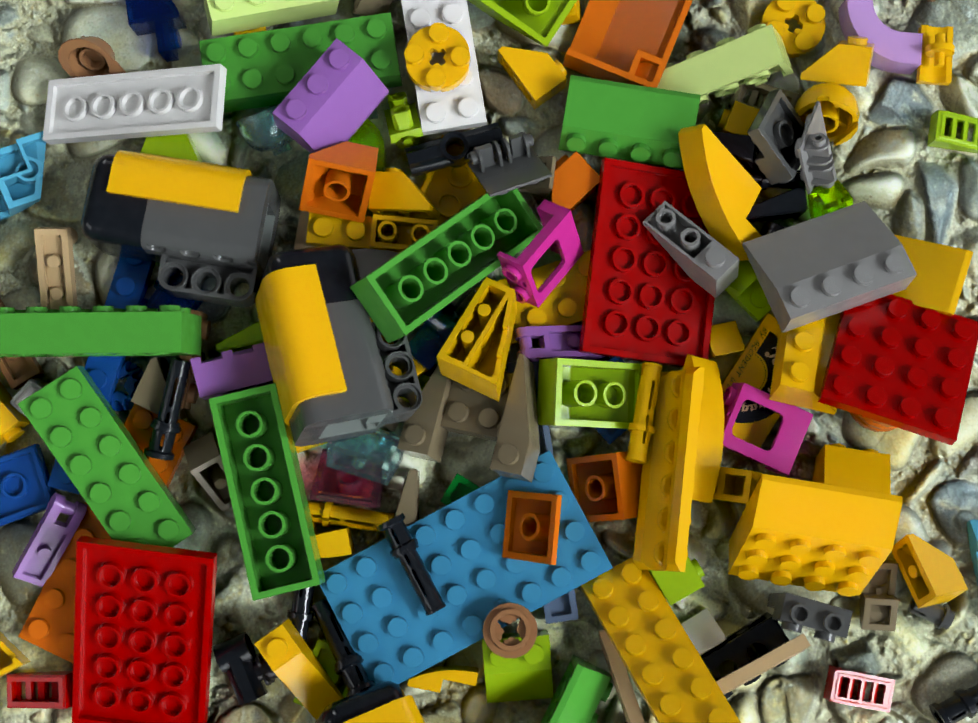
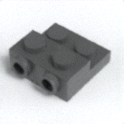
M780 88L769 92L747 132L752 142L760 150L755 163L771 185L787 183L796 176L800 160L795 156V144L797 139L802 137L805 130L804 122Z
M787 592L769 594L767 607L774 608L772 619L782 622V629L801 633L802 628L815 631L814 638L834 643L835 637L847 638L853 613L851 610Z

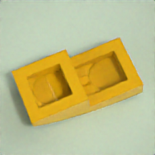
M457 665L432 667L409 678L407 686L438 693L441 691L443 680L476 686L479 668Z

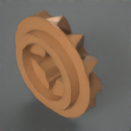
M516 603L500 604L489 612L484 621V641L490 650L503 658L521 657L533 647L536 641V620L532 613L522 605ZM519 619L516 632L522 641L509 637L501 643L500 640L504 630L498 621L510 625Z

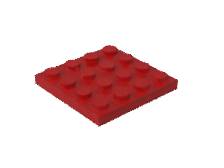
M893 294L841 312L818 402L953 445L958 437L976 352L978 321L956 314L948 316L938 313L933 309H925L914 305L912 300Z

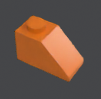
M577 151L570 157L565 154L556 162L553 188L550 196V202L570 209L571 212L598 189L600 175Z

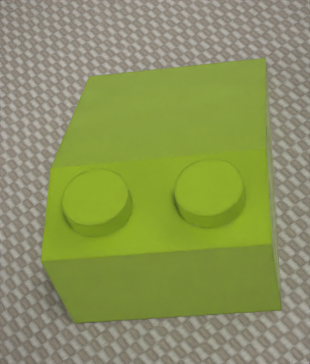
M577 0L467 1L492 18L538 44L547 47Z
M569 358L539 359L538 425L628 429L629 423L633 422L642 364Z

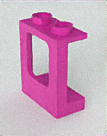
M545 199L537 207L543 228L518 258H514L501 251L497 254L502 267V273L506 277L509 287L515 289L516 300L523 304L527 302L538 308L584 254L571 210ZM550 247L551 251L561 255V262L537 290L531 271L536 262Z
M732 383V386H729L723 394V447L764 465L766 469L772 472L789 475L814 414L794 405L769 400L770 394L746 383ZM745 400H750L780 414L782 418L772 446L768 450L761 449L739 439L732 433L733 425Z

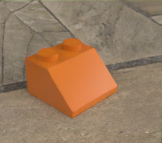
M345 141L309 154L299 210L364 223L375 178L379 148Z
M627 451L566 459L569 487L588 522L637 518L643 464L626 461Z

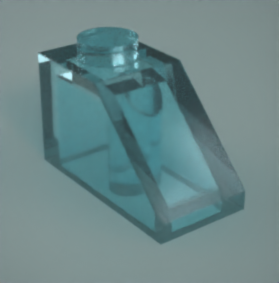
M378 429V431L367 435L327 442V467L388 486L403 460V452L397 449L401 435Z

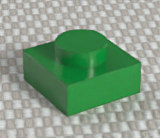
M457 473L440 501L448 505L480 487Z

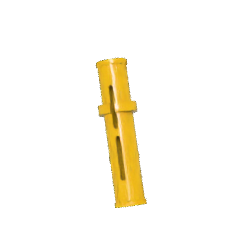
M644 362L641 365L642 369L633 422L629 423L628 431L631 433L625 460L638 464H647L650 437L655 433V427L652 425L663 366L652 362Z
M328 500L326 503L308 501L312 521L322 523L323 527L339 525L378 531V525L395 516L394 513L334 505L333 501Z

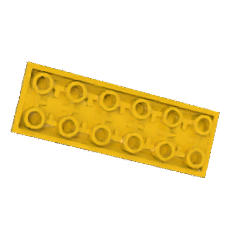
M704 367L661 372L652 425L655 427V433L650 437L647 464L642 466L633 562L640 570L685 572L688 557L687 547L689 526L691 524L695 464L698 454L697 443L701 421L702 392L704 389Z

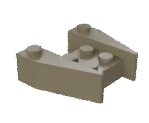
M519 353L514 374L508 372L504 374L499 402L441 375L439 366H437L422 390L423 401L421 406L408 420L404 421L397 449L411 457L441 463L448 432L496 441L489 469L503 477L532 483L540 453L534 364L524 354Z

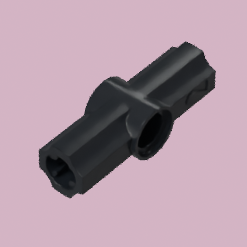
M497 122L465 132L452 131L445 134L443 138L404 148L412 177L447 167H461L470 161L468 153L473 152L474 147L488 143L492 145V141L495 140L502 151L501 138H503ZM452 144H460L464 148L463 152L458 156H452L446 150Z

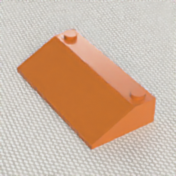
M589 0L571 46L565 54L563 66L595 79L657 88L693 0Z

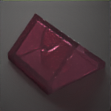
M323 449L311 489L310 499L380 508L387 457Z

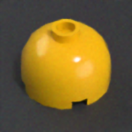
M836 83L816 84L805 90L797 100L794 108L804 124L807 115L812 113L816 101H820L827 137L830 142H834L833 146L841 145L850 140L858 130L859 107L854 95L846 87Z

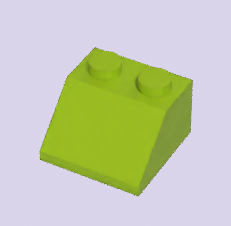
M547 630L537 631V638L533 647L526 654L517 658L498 656L490 650L484 638L482 639L487 703L553 698L550 640ZM518 633L503 634L500 640L503 643L505 639L513 637L522 641Z

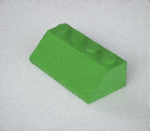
M570 75L558 150L577 151L582 154L684 169L678 133L681 128L696 126L700 95Z
M573 655L540 723H596L599 714L595 713L600 701L606 702L613 688V684L610 683L612 677L609 672Z

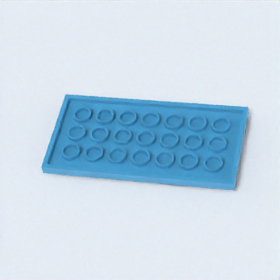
M549 450L539 455L532 483L500 476L407 526L412 538L417 539L419 547L416 550L443 602L446 604L439 611L428 616L426 615L399 559H394L390 555L392 549L386 538L325 570L324 576L326 581L320 587L354 652L359 653L363 657L362 665L369 680L374 681L375 684L386 681L400 684L483 639L484 621L489 612L496 606L504 603H516L533 612L609 571L613 567ZM508 490L562 495L556 565L502 557ZM498 621V623L501 625V628L507 626L506 623Z

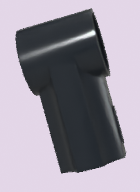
M246 632L213 646L216 662L221 671L227 673L239 705L247 704L268 693L264 681H260L255 674L253 664L256 652Z

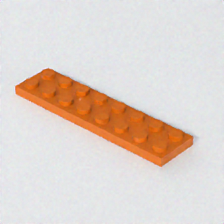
M134 403L124 426L144 453V449L149 447L153 430L150 427L151 421L157 418L158 414ZM183 419L177 421L180 423L181 430L175 436L172 449L174 459L161 460L146 456L167 488L185 454L183 447L190 444L198 426ZM162 434L160 446H163L164 434ZM88 504L83 520L54 572L45 582L18 636L73 663L76 541L81 535L111 539Z

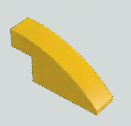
M705 124L681 128L678 138L683 168L693 201L711 237L736 255L739 261L749 260L742 246L743 243L762 235L746 218L762 188Z
M687 354L683 369L705 368L692 500L711 504L718 481L723 451V389L717 362Z

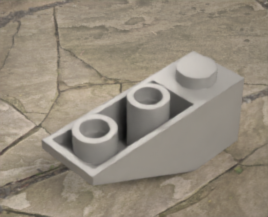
M664 201L643 221L646 229L686 274L714 298H717L738 277L739 258L668 202Z

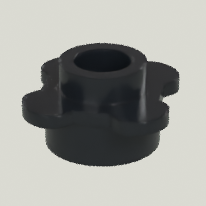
M259 652L255 655L256 662H254L253 668L257 678L260 681L264 680L265 684L269 686L278 677Z

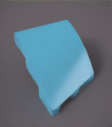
M43 131L16 139V144L0 148V221L31 207L41 200L46 142L43 141Z

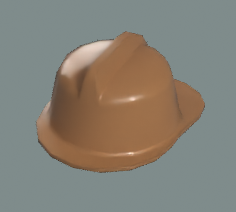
M81 36L80 38L69 39L61 45L58 51V60L62 68L73 78L126 73L115 60V54L111 46L99 37Z

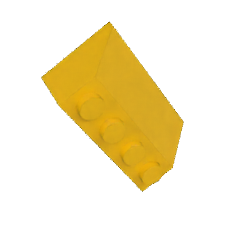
M841 312L782 333L779 327L769 400L833 415L836 413L837 408L820 403L818 399Z

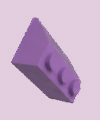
M336 38L272 114L275 125L308 152L314 153L349 141L388 95L389 90L363 58Z

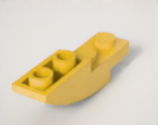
M309 212L306 244L311 246L339 244L345 245L350 249L367 248L401 252L437 227L438 220L373 214V217L365 216L364 223Z

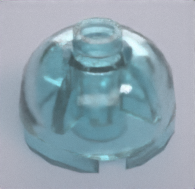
M279 104L236 121L241 136L251 148L260 152L272 150L274 156L291 150L290 143L294 141L275 125L272 113Z

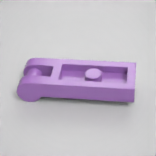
M582 325L524 326L514 329L515 340L519 341L520 349L517 351V359L519 353L524 354L531 362L547 358L603 359L606 356L579 352ZM532 339H539L540 348L532 347Z
M54 493L43 517L12 571L13 577L43 587L54 572L87 511V504L79 501L72 503L67 501L65 496ZM60 512L69 515L65 523L56 520Z

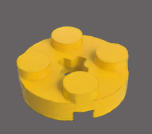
M773 0L765 9L760 24H766V26L772 24L783 39L788 57L795 58L807 52L809 53L821 41L825 32L826 23L824 17L826 13L823 6L817 4L814 0ZM785 20H797L800 29L796 28L794 32L788 31L789 25L785 23Z
M434 23L417 31L410 38L404 51L407 73L411 80L423 90L430 92L431 90L450 91L458 87L468 75L471 61L469 46L465 38L458 31L447 27L443 23ZM434 52L444 53L443 59L445 63L443 65L439 63L430 64L431 54Z

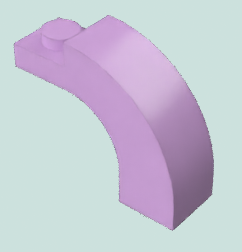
M844 0L839 7V22L846 41L848 36H862L868 38L867 43L875 44L871 66L890 73L911 75L921 65L923 33L900 32L887 27L876 15L873 0Z

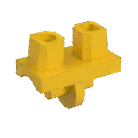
M921 25L918 28V33H923L921 65L917 68L916 74L917 84L948 86L951 83L952 55L955 53V46L953 45L954 27Z

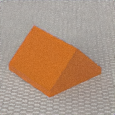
M508 490L503 558L556 565L562 495Z

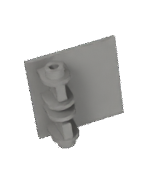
M816 101L812 113L807 115L804 133L801 138L797 139L795 144V156L799 158L801 165L800 178L805 182L807 194H811L814 186L831 188L837 180L830 140L827 137L820 101Z

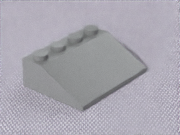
M865 201L744 242L742 245L782 333L905 290L917 276L901 242Z

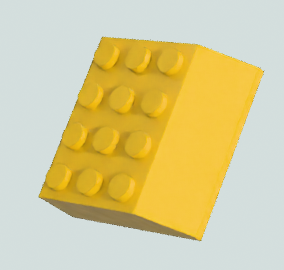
M762 473L729 539L728 574L739 576V578L744 580L759 579L771 581L779 586L790 584L805 587L810 591L826 590L838 592L839 595L846 597L859 596L893 550L903 498L897 495Z

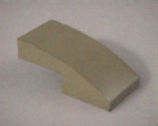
M886 559L860 594V627L863 630L895 632L899 601L895 596L898 563L895 560Z

